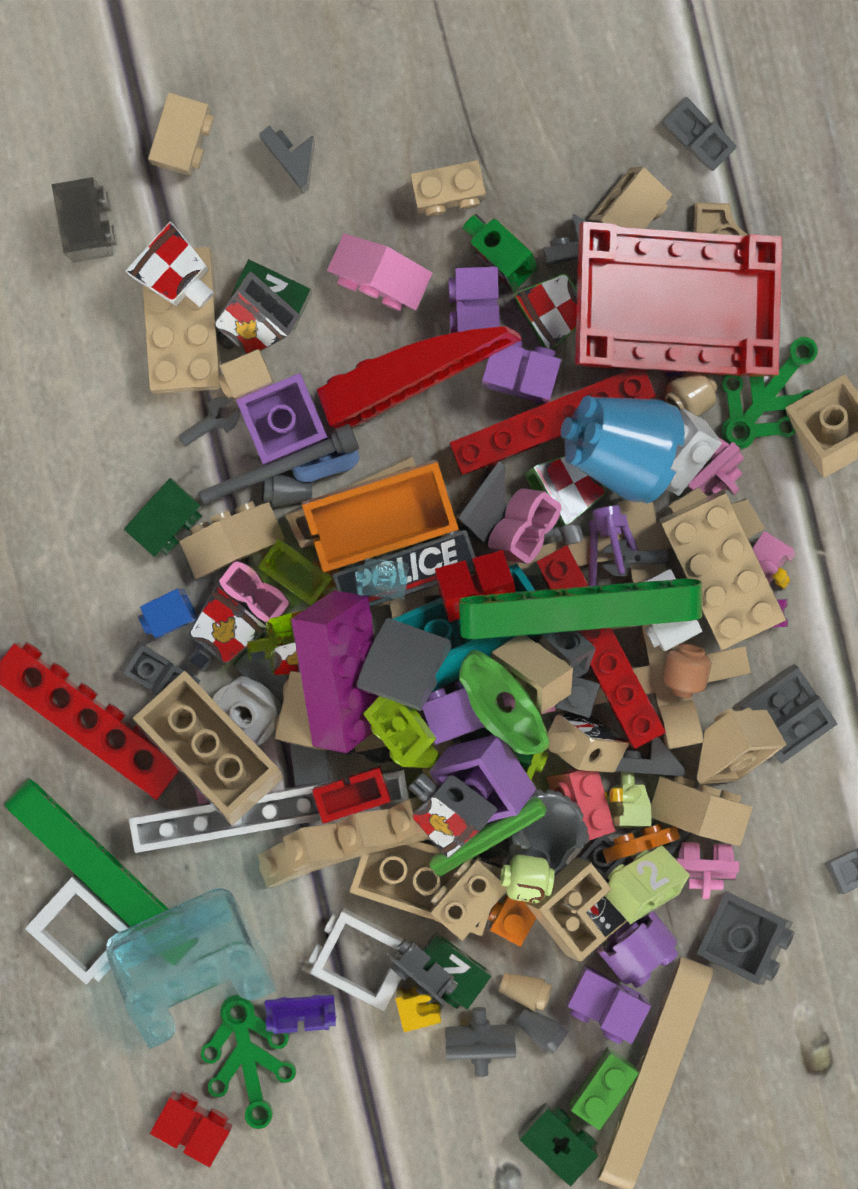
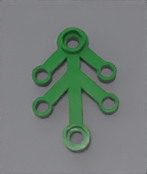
M800 337L790 344L788 349L789 358L779 369V375L774 376L766 387L764 385V377H749L752 405L744 415L740 391L743 388L742 378L740 376L727 375L722 380L721 387L727 394L729 419L724 422L721 428L723 441L729 445L734 442L742 450L749 447L756 437L779 435L780 437L788 438L796 433L793 425L792 431L788 434L783 433L780 429L783 421L791 423L788 416L772 423L755 424V422L763 412L786 410V407L802 399L804 394L814 392L807 389L799 394L776 397L800 365H807L816 358L818 348L811 338ZM798 346L807 348L808 355L806 358L797 356L796 348ZM733 378L737 380L738 389L736 391H731L727 388L726 382L728 379ZM738 426L744 430L742 439H735L733 437L732 429Z
M236 994L228 997L223 1002L220 1009L223 1023L212 1040L203 1045L201 1058L206 1063H216L222 1055V1046L232 1032H235L237 1046L219 1074L210 1079L208 1091L214 1097L224 1096L229 1089L230 1080L240 1065H242L250 1102L245 1110V1120L250 1127L262 1129L271 1122L273 1109L270 1103L263 1099L256 1062L273 1072L282 1083L291 1082L295 1078L296 1066L289 1060H279L251 1041L248 1028L267 1038L272 1048L282 1049L289 1041V1033H282L285 1036L283 1043H275L272 1039L274 1032L267 1031L266 1022L255 1015L252 1001L244 995ZM241 1006L244 1010V1015L242 1017L233 1016L231 1012L232 1007ZM207 1047H214L217 1049L218 1055L215 1058H209L205 1054V1049ZM282 1066H288L292 1070V1075L283 1077L279 1069ZM220 1080L224 1083L225 1089L217 1092L213 1089L212 1083ZM262 1107L265 1109L266 1115L263 1118H257L253 1114V1109Z

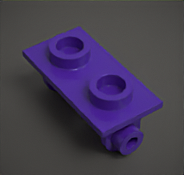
M313 995L298 998L281 997L265 1000L267 1014L266 1030L273 1031L274 1034L298 1032V1021H304L305 1031L330 1030L331 1026H336L337 1016L334 995Z

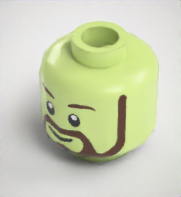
M518 854L512 858L509 865H503L500 885L506 886V892L510 899L540 903L545 896H550L552 893L555 876L554 869L549 868L548 862L544 858Z

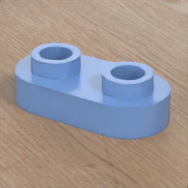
M356 450L346 454L345 451L342 453L335 451L292 469V472L298 481L315 482L320 478L351 470L359 461V452Z

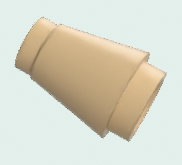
M505 973L500 984L499 993L505 994V996L534 1012L536 1009L544 1011L550 997L552 984L546 983L544 978Z

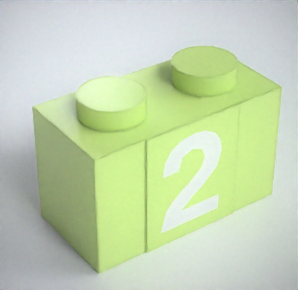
M661 845L651 852L648 850L641 852L626 867L623 864L616 867L608 876L610 880L608 885L611 890L605 897L632 924L678 896L690 874Z

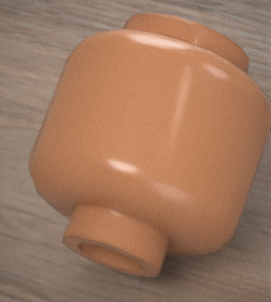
M679 644L678 648L670 650L667 654L662 680L668 687L672 688V694L683 698H691L693 693L705 690L712 661L705 654V649L692 644Z

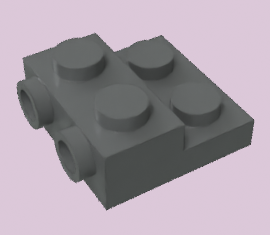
M725 891L697 954L758 985H764L766 980L773 981L778 973L780 963L775 960L781 948L787 950L793 940L795 932L790 929L793 922Z

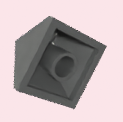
M494 463L485 469L454 512L458 529L460 531L466 530L469 536L485 545L488 543L494 527L505 518V467L502 463Z

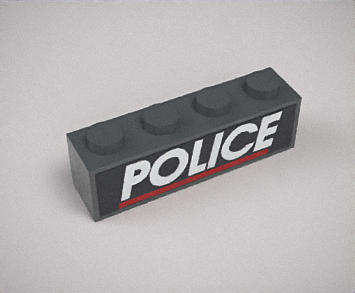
M456 530L438 536L439 539L428 543L422 541L406 546V550L392 554V551L374 556L372 557L373 561L359 565V562L340 567L338 568L339 572L333 574L337 589L341 592L368 596L369 607H373L436 586L435 568L465 560L469 573H475L472 561L475 555L467 531L459 532Z

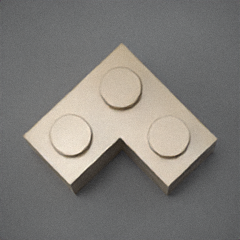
M253 501L234 509L235 515L231 516L228 510L211 517V525L209 521H206L189 529L192 535L179 542L196 579L219 571L233 564L234 561L237 562L285 541L269 502L255 507Z
M675 776L674 780L663 777L659 778L651 803V818L698 836L741 846L753 809L752 806L740 802L741 795L726 790L721 791L705 784H701L700 789L694 787L695 780L683 776Z
M576 857L554 876V885L550 896H545L540 903L525 902L565 955L579 962L584 960L606 940L605 936L586 912L604 897L611 888L591 862Z

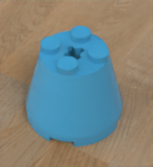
M585 396L572 415V418L567 417L561 427V436L565 438L566 463L575 466L622 498L632 502L648 504L656 500L672 481L676 472L671 467L676 455L677 446L684 445L685 430L684 421L679 409L667 402L658 399Z

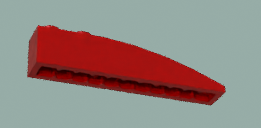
M507 326L470 329L432 337L403 346L377 358L363 360L356 365L354 370L329 378L327 384L317 389L329 426L338 428L349 423L353 429L521 341L522 338L520 333Z

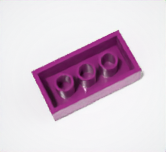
M334 590L291 620L312 745L318 748L347 753L373 734L370 728L371 724L363 713L379 696L359 689L357 682L375 639L368 596Z

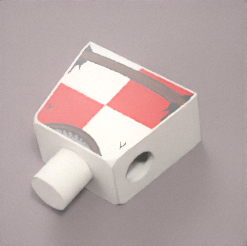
M169 222L126 270V273L135 281L175 306L187 296L201 308L214 294L201 281L208 272V267L172 222Z

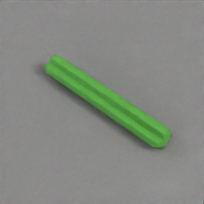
M540 798L529 800L518 815L495 820L483 827L479 833L449 858L442 852L432 857L429 863L430 868L434 870L437 876H443L544 817L547 811L545 804H543Z

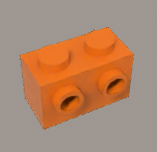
M506 894L502 903L497 901L492 907L488 920L491 921L489 925L490 931L521 947L536 917L524 901L510 899Z

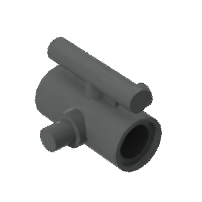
M474 1007L472 1009L473 1020L469 1022V1026L445 1027L446 1060L471 1059V1063L475 1067V1076L485 1077L489 1074L488 1064L491 1063V1058L516 1057L514 1024L490 1025V1021L486 1019V1008Z

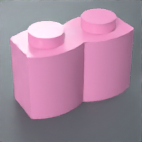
M520 489L509 501L505 518L494 527L488 541V548L493 552L503 550L507 561L524 564L530 563L542 548L544 534L549 532L556 524L560 516L561 504L545 491Z
M234 561L219 580L223 589L231 597L247 602L253 614L265 622L272 618L283 616L291 606L289 598L282 590L274 585L264 583L261 575L247 564Z

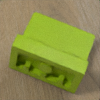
M379 696L363 713L371 724V731L383 740L390 750V757L401 767L432 768L441 757L432 746V743L437 738L414 708Z

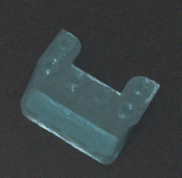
M212 889L113 935L106 944L107 959L125 1007L149 1049L167 1042L175 1033V1021L168 1008L217 985L231 980L238 994L247 1000H257L276 991L269 960L234 895L227 889Z

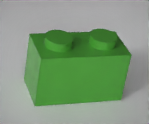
M607 1047L570 1100V1110L600 1131L638 1076L637 1067Z

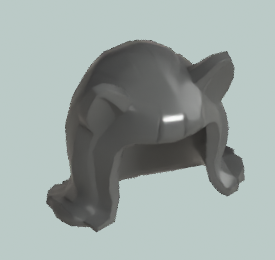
M539 789L532 794L529 800L540 798L543 804H545L547 811L544 817L511 835L509 842L510 857L506 865H509L512 858L518 854L544 858L547 860L549 868L554 869V875L556 876L567 866L566 861L574 850L584 848L585 843L589 842L590 836L588 834V827L583 821L584 814L581 812L580 807L571 801L570 797L567 795L563 796L561 792H554L553 790H547L544 793Z

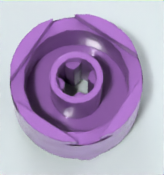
M651 911L632 924L627 921L607 938L609 942L605 947L601 944L597 947V952L624 984L632 983L635 988L645 984L651 977L650 972L660 964L662 966L669 964L678 955V951L675 949L677 939L654 911Z

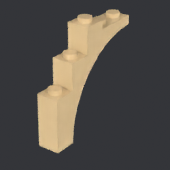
M419 798L408 799L390 809L355 813L337 823L300 828L283 837L284 842L258 854L259 869L264 878L266 888L279 886L310 872L356 857L430 839L412 817V814L422 801Z

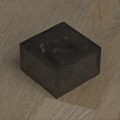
M93 177L51 184L63 253L73 263L114 256L112 246H117L118 242L115 227L111 225L110 220H107L106 212H111L112 207L109 193L105 191L104 186H100Z

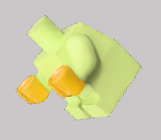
M621 772V785L613 786L610 789L609 796L605 792L614 828L640 829L651 827V804L645 785H635L634 772Z

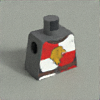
M249 272L215 321L216 328L221 331L218 334V341L225 349H233L237 345L246 354L258 349L262 351L285 339L300 315L256 275Z
M216 586L189 633L200 644L188 660L203 672L216 657L226 665L230 664L267 631V624L237 599L231 597L221 586Z
M421 773L408 787L422 801L412 814L413 820L447 858L452 856L479 833L497 811L494 805L452 775L437 786L424 773Z

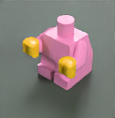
M764 531L754 545L753 551L768 582L770 583L772 580H775V584L785 590L790 583V578L787 576L786 570L781 567L787 560L791 562L796 553L793 548Z

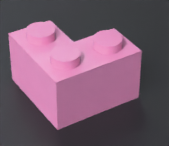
M343 233L327 269V272L339 278L337 284L354 292L359 287L358 290L376 299L380 295L383 297L382 304L396 311H401L402 306L416 311L433 274L388 246Z

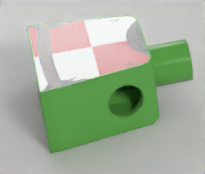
M566 273L514 294V302L543 348L554 350L576 330L577 284L573 286Z
M565 456L539 464L523 474L532 490L545 491L561 504L560 516L553 528L571 523L606 494L605 488L601 483L575 466L566 463Z

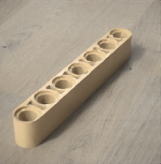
M682 956L678 958L637 1067L639 1074L629 1088L601 1163L598 1180L622 1189L634 1188L713 975V968Z

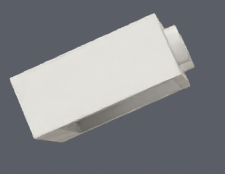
M76 874L71 877L25 928L86 985L92 978L99 982L112 968L108 963L111 957L116 952L122 957L135 942L131 937L135 930ZM76 894L121 934L90 969H87L45 930Z
M343 908L340 915L333 913L324 929V932L328 933L329 936L324 946L317 943L308 961L313 964L310 974L385 1011L401 980V977L391 968L388 969L375 994L323 966L345 924L394 949L404 939Z

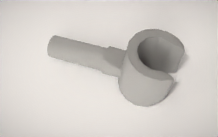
M577 524L555 527L544 534V537H558L562 535L565 546L583 541L581 528Z

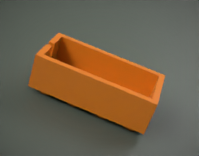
M436 460L301 502L311 535L319 533L320 536L313 538L323 573L459 530Z

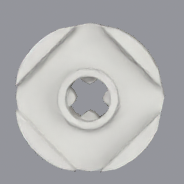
M241 676L236 680L226 683L214 695L213 700L256 745H261L274 733L275 721L281 711V704L263 684L246 676ZM237 707H247L251 711L252 718L242 719L240 717L241 710Z

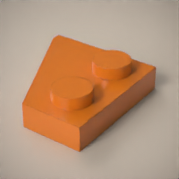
M660 823L642 829L643 836L636 839L633 833L614 838L615 846L602 851L606 862L609 863L680 839L678 830L675 826L663 830Z

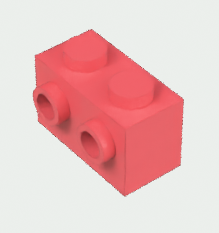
M573 768L547 777L550 790L561 792L563 796L567 795L572 802H575L580 807L581 812L584 814L583 821L588 827L589 841L616 832L599 771H585Z

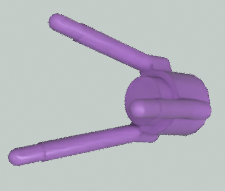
M619 505L593 510L594 520L588 521L590 528L589 586H596L598 532H600L601 538L610 537L615 563L620 575L625 573L617 535L623 532L629 548L633 551H639L628 526L626 514H621Z

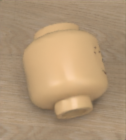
M683 373L668 383L664 401L676 406L679 411L683 408L699 417L715 405L717 385L709 374Z

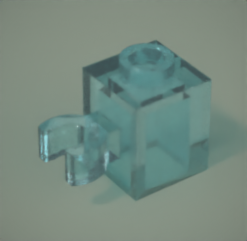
M366 559L365 566H358L356 587H362V595L405 600L409 564Z

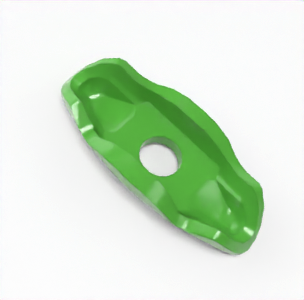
M479 650L470 651L462 661L459 678L466 689L471 707L477 717L493 735L505 741L515 752L529 755L545 751L549 747V737L540 713L525 689L494 659ZM501 692H508L514 697L515 707L512 711H504L498 706L497 698Z

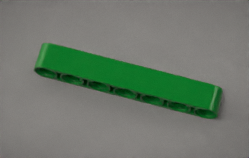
M687 578L468 596L459 599L461 637L467 639H482L698 620L702 618V582L697 579Z
M26 778L6 799L4 805L8 811L171 965L177 966L200 942L196 934L32 779Z

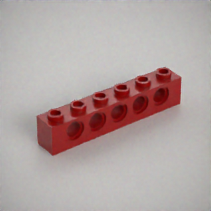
M629 369L450 442L449 446L462 477L562 437L561 427L567 417L572 418V415L585 396L654 399L656 395L646 370Z
M568 545L535 562L549 590L589 586ZM611 628L577 630L596 648L590 669L600 684V688L630 745L636 749L666 733Z
M26 641L24 645L13 643L0 661V685L144 792L158 800L180 771L141 731L136 724L133 727L123 720L126 714L113 704L109 703L106 707L95 698L98 696V693L81 682L77 686L69 680L70 673L56 662H53L50 666L40 658L43 653ZM32 667L37 668L42 674V681L37 687L29 685L26 680V673ZM58 688H64L70 695V702L66 707H59L54 702L53 696ZM87 708L94 710L98 716V722L93 728L86 727L81 721V714ZM113 729H119L125 734L126 742L122 748H115L109 742V734ZM140 750H148L153 755V765L148 769L140 767L136 761L137 753Z

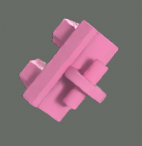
M720 439L722 444L711 456L713 461L706 468L702 467L688 484L690 491L699 487L707 495L710 491L714 494L722 489L724 491L727 489L732 495H736L739 492V488L734 482L742 475L737 466L744 460L740 453V448L734 442L729 445Z
M682 842L676 861L690 874L688 877V889H701L702 899L709 900L711 890H723L724 881L714 879H736V873H739V861H734L731 844H714L712 847V860L700 859V844Z

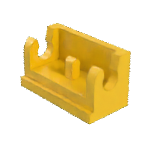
M418 986L405 990L403 987L396 988L395 1001L404 1032L441 1023L439 1003L427 1004L431 1000V996L426 994L419 995L416 991Z

